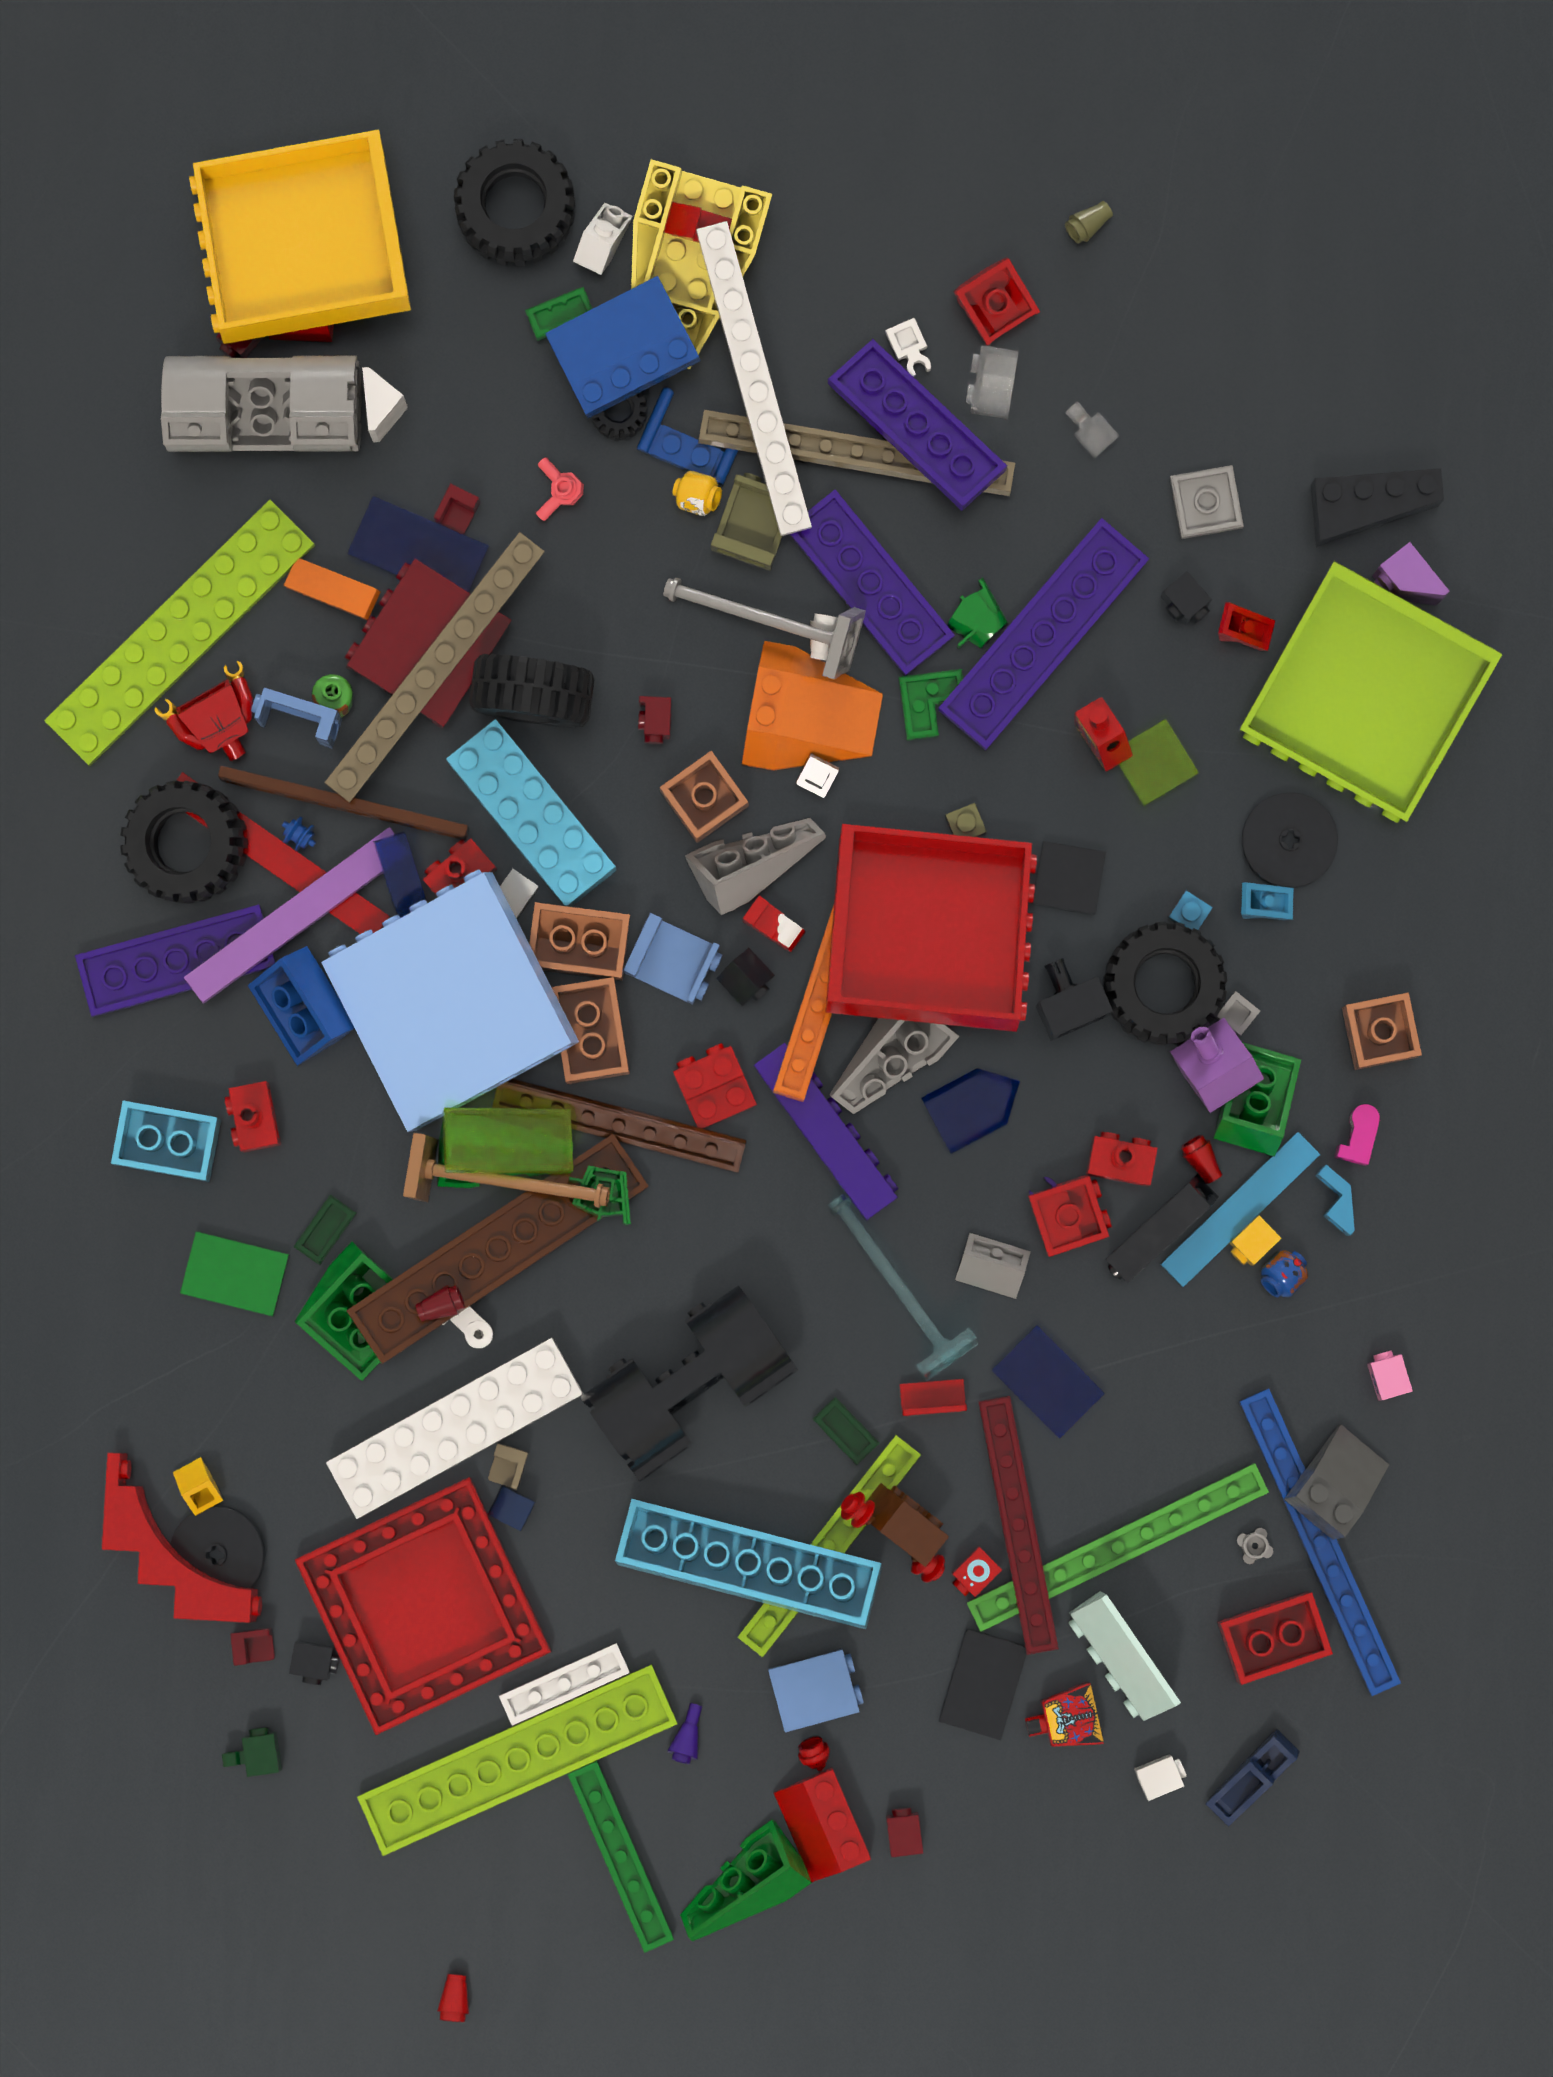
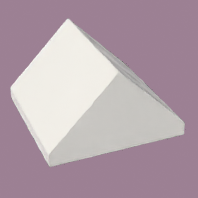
M365 367L362 370L368 431L374 443L382 440L408 407L404 396L372 369Z

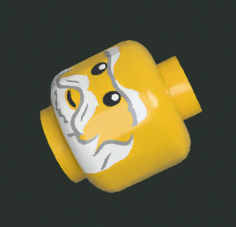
M688 471L682 478H678L675 481L672 493L673 496H676V503L679 509L705 516L710 511L717 509L721 500L722 489L718 487L716 478L696 471Z

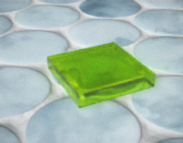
M1166 719L1128 741L1133 756L1119 764L1143 806H1146L1199 773Z

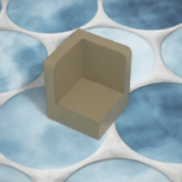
M497 1443L488 1479L489 1481L518 1490L529 1452Z

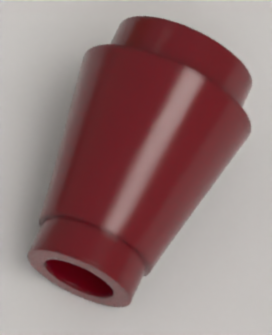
M446 1285L415 1304L420 1320L424 1322L426 1320L459 1315V1311L465 1309V1303L457 1285L451 1287Z

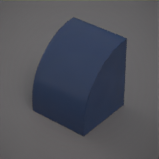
M501 1485L488 1515L522 1531L536 1501Z

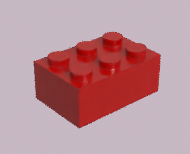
M1309 1591L1217 1622L1237 1682L1240 1685L1333 1654L1313 1593Z

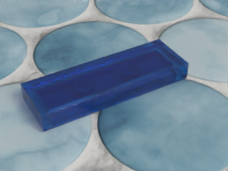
M405 832L373 841L395 913L400 918L411 913L409 907L422 900H426Z

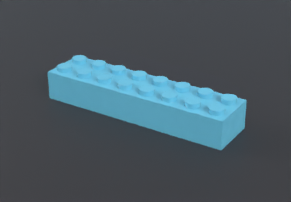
M631 1499L615 1559L619 1566L862 1629L867 1628L882 1570V1564L879 1562Z

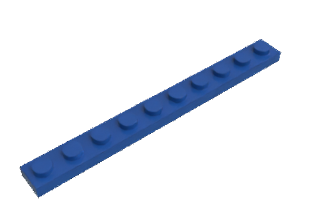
M1268 1388L1239 1401L1370 1696L1401 1684L1337 1539L1332 1540L1284 1500L1305 1471V1467L1270 1389Z

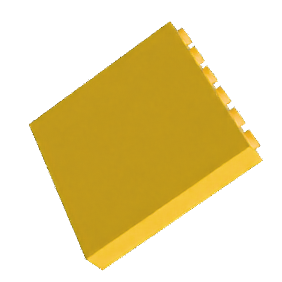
M379 130L193 163L194 176H189L192 194H198L199 203H195L193 206L197 223L202 222L203 230L198 231V238L201 250L206 249L207 258L202 259L204 274L206 278L211 277L212 286H207L206 289L210 306L215 305L216 314H211V321L214 333H220L223 344L411 310L384 149Z

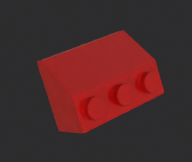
M833 1767L773 1792L799 1854L803 1859L811 1882L844 1872L871 1860L870 1853Z

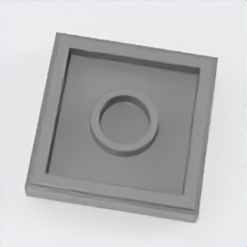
M1232 465L1170 476L1181 539L1243 529V519Z

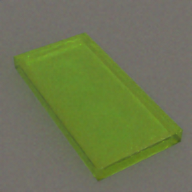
M444 1108L442 1111L445 1173L571 1174L573 1172L571 1109Z

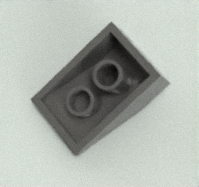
M1340 1424L1284 1500L1332 1540L1346 1537L1366 1509L1389 1464Z

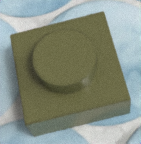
M975 803L945 814L953 835L978 837L987 833Z

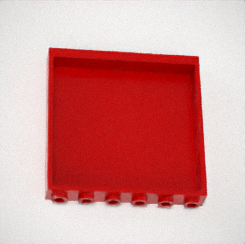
M842 824L839 838L825 1013L1017 1032L1020 1021H1025L1027 1013V1002L1021 1001L1022 991L1028 990L1029 972L1023 971L1024 961L1029 962L1031 943L1026 942V932H1031L1033 913L1027 912L1028 903H1033L1035 884H1030L1029 882L1030 873L1035 874L1037 855L1031 854L1032 843Z

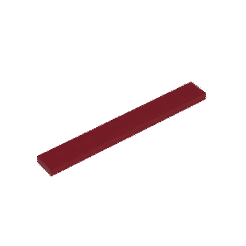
M1010 1396L980 1401L979 1408L1027 1655L1059 1650Z

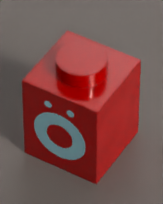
M978 1546L952 1572L956 1578L952 1584L964 1596L970 1592L976 1597L1002 1569Z

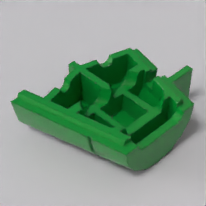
M984 578L978 581L981 590L966 598L963 595L960 597L959 601L961 603L947 624L951 630L964 636V639L957 644L958 649L968 641L982 648L1008 624Z
M588 1166L583 1179L569 1177L568 1182L578 1183L583 1187L596 1189L598 1183L604 1184V1187H610V1198L607 1207L601 1206L597 1208L594 1206V1201L576 1198L572 1202L573 1206L597 1216L596 1221H600L601 1217L622 1215V1224L631 1225L626 1172Z

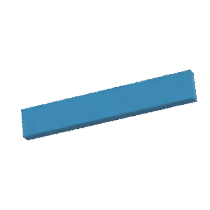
M1297 1132L1277 1151L1275 1157L1272 1156L1160 1265L1184 1287L1320 1155L1318 1151Z

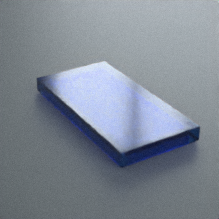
M373 496L349 548L348 555L396 576L405 562L411 565L416 558L462 589L470 592L489 546Z

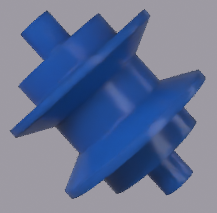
M299 817L297 820L293 819L290 823L284 821L282 827L285 828L283 843L289 841L296 843V852L301 847L305 849L308 845L314 847L316 844L312 840L315 835L312 832L315 825L306 828L302 825L303 817Z

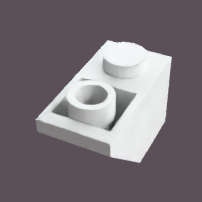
M604 203L584 230L573 262L602 275L612 261L633 216L617 206Z

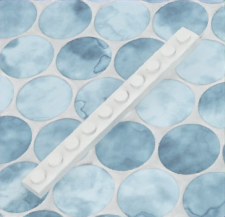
M726 221L696 229L780 536L810 529L812 527L728 223Z

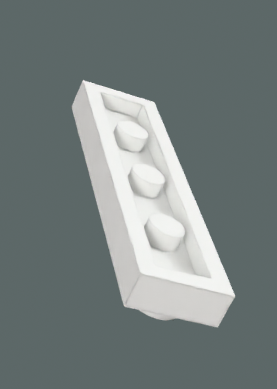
M615 1643L500 1695L499 1698L513 1726L630 1673L618 1644Z

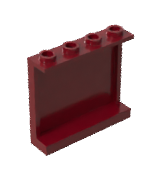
M416 558L411 565L407 562L404 563L396 576L400 580L394 591L388 588L379 602V605L383 607L377 618L373 615L370 616L362 629V632L366 634L360 645L354 642L344 657L349 660L346 666L347 669H352L391 695L395 693L471 595ZM500 612L495 615L422 709L421 714L432 720V723L438 727L444 728L471 686L474 661L479 655H490L511 623V619Z

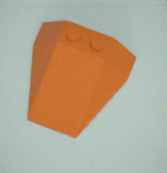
M764 641L747 727L742 765L774 771L802 767L807 762L810 754L829 763L872 757L883 694L847 674H841L836 679L822 676L826 663L820 659L810 658L809 653L796 646Z

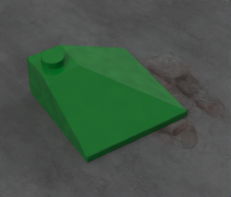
M351 1242L329 1265L295 1320L297 1325L361 1381L368 1376L380 1361L346 1310L392 1281L393 1278L354 1242Z

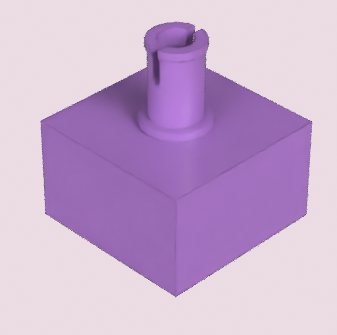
M1222 1018L1208 1028L1199 1027L1195 1029L1191 1034V1039L1170 1051L1182 1075L1210 1113L1264 1079L1254 1058L1225 1018Z

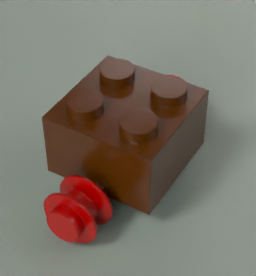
M880 1483L867 1501H865V1495L862 1492L850 1494L843 1500L841 1504L842 1519H851V1525L854 1528H859L865 1524L874 1526L911 1555V1572L915 1575L921 1574L923 1582L935 1581L942 1576L945 1570V1558L942 1555L935 1556V1554L949 1536L940 1529L943 1525L940 1520L895 1485L890 1490Z

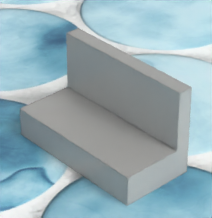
M969 1233L955 1280L1016 1299L1031 1251Z

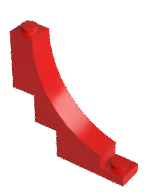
M107 1453L102 1550L139 1552L138 1584L175 1586L174 1619L256 1622L257 1616H260L262 1612V1597L258 1596V1589L244 1588L222 1582L210 1577L186 1561L161 1533L147 1504L143 1486L126 1485V1479H130L132 1470L131 1461L127 1460L128 1453Z

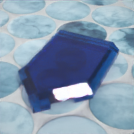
M976 1068L921 1098L950 1154L1007 1125L1020 1081Z

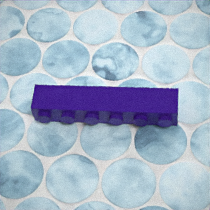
M783 1043L754 1064V1068L772 1093L788 1047L786 1043ZM814 1072L804 1102L773 1093L866 1221L898 1198L894 1193L898 1190L897 1185L888 1174L883 1177L877 1170L876 1166L880 1162L869 1148L864 1151L858 1144L857 1140L861 1136L850 1122L847 1125L842 1122L838 1116L842 1113V1110L832 1097L826 1100L819 1090L823 1087V1084Z

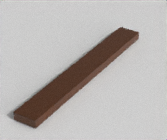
M220 766L218 777L225 783L460 840L463 839L464 841L468 837V825L353 798L349 803L336 793Z
M511 1079L496 1088L492 1105L494 1109L604 1138L614 1134L619 1142L737 1173L739 1172L747 1141L516 1079Z

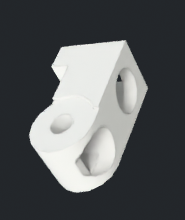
M471 1306L450 1319L465 1334L467 1343L473 1348H484L491 1343L493 1339L491 1326Z

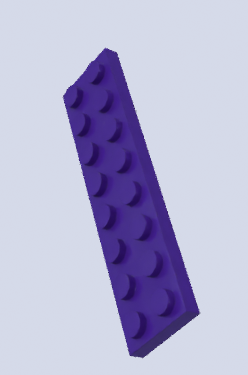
M1101 518L937 710L986 751L1146 564L1149 558Z

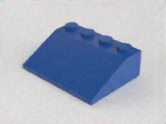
M658 276L545 333L587 418L701 361Z

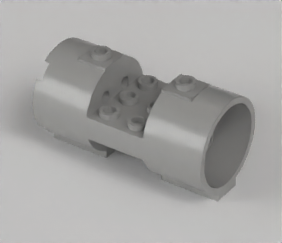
M166 356L163 363L161 387L163 445H165L167 452L359 451L362 424L359 423L361 421L362 388L360 363L357 361L358 356H293L292 358Z

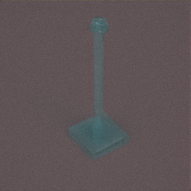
M842 1194L829 1204L831 1214L833 1216L840 1215L934 1346L932 1348L934 1353L917 1364L919 1372L928 1381L977 1346V1337L969 1327L951 1341L948 1338L944 1339L850 1209L851 1199L846 1198Z

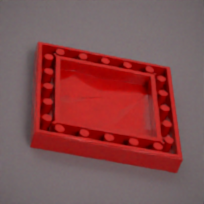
M471 1477L295 1559L375 1735L552 1652Z

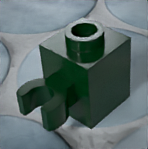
M268 1727L249 1730L250 1736L242 1738V1751L222 1754L223 1767L245 1764L247 1777L282 1771L277 1732L269 1733Z

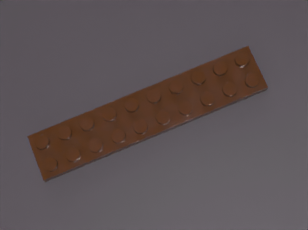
M614 1134L544 1179V1181L581 1186L578 1183L568 1182L569 1177L583 1179L588 1166L626 1172L629 1200L649 1187ZM526 1191L346 1310V1312L380 1363L384 1364L456 1316L422 1322L415 1304L446 1285L449 1287L457 1285L463 1297L465 1309H467L596 1223L597 1216L573 1206L574 1198Z

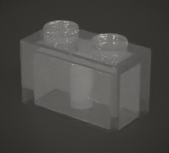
M981 345L980 354L973 353L971 372L977 374L975 385L968 384L966 403L972 404L970 413L1008 419L1019 351Z

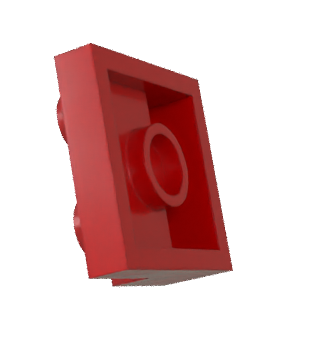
M723 1043L705 1050L707 1056L696 1061L694 1056H691L676 1063L678 1069L673 1071L696 1126L702 1129L757 1105L732 1047L725 1048Z
M1087 1174L1057 1184L1055 1187L1028 1195L1048 1257L1109 1237L1107 1229L1112 1228L1107 1210L1101 1211L1097 1199L1102 1197L1096 1179L1091 1180Z

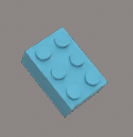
M123 1100L111 1164L210 1182L221 1119Z

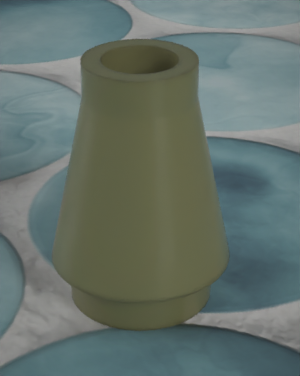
M1101 201L1097 205L1070 215L1069 220L1065 222V228L1069 236L1076 243L1088 242L1104 223L1113 217V212L1105 201Z

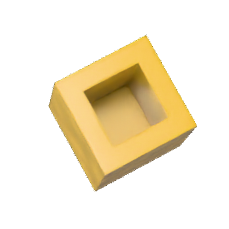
M1258 1215L1229 1242L1233 1247L1230 1252L1242 1265L1248 1262L1252 1266L1281 1237Z

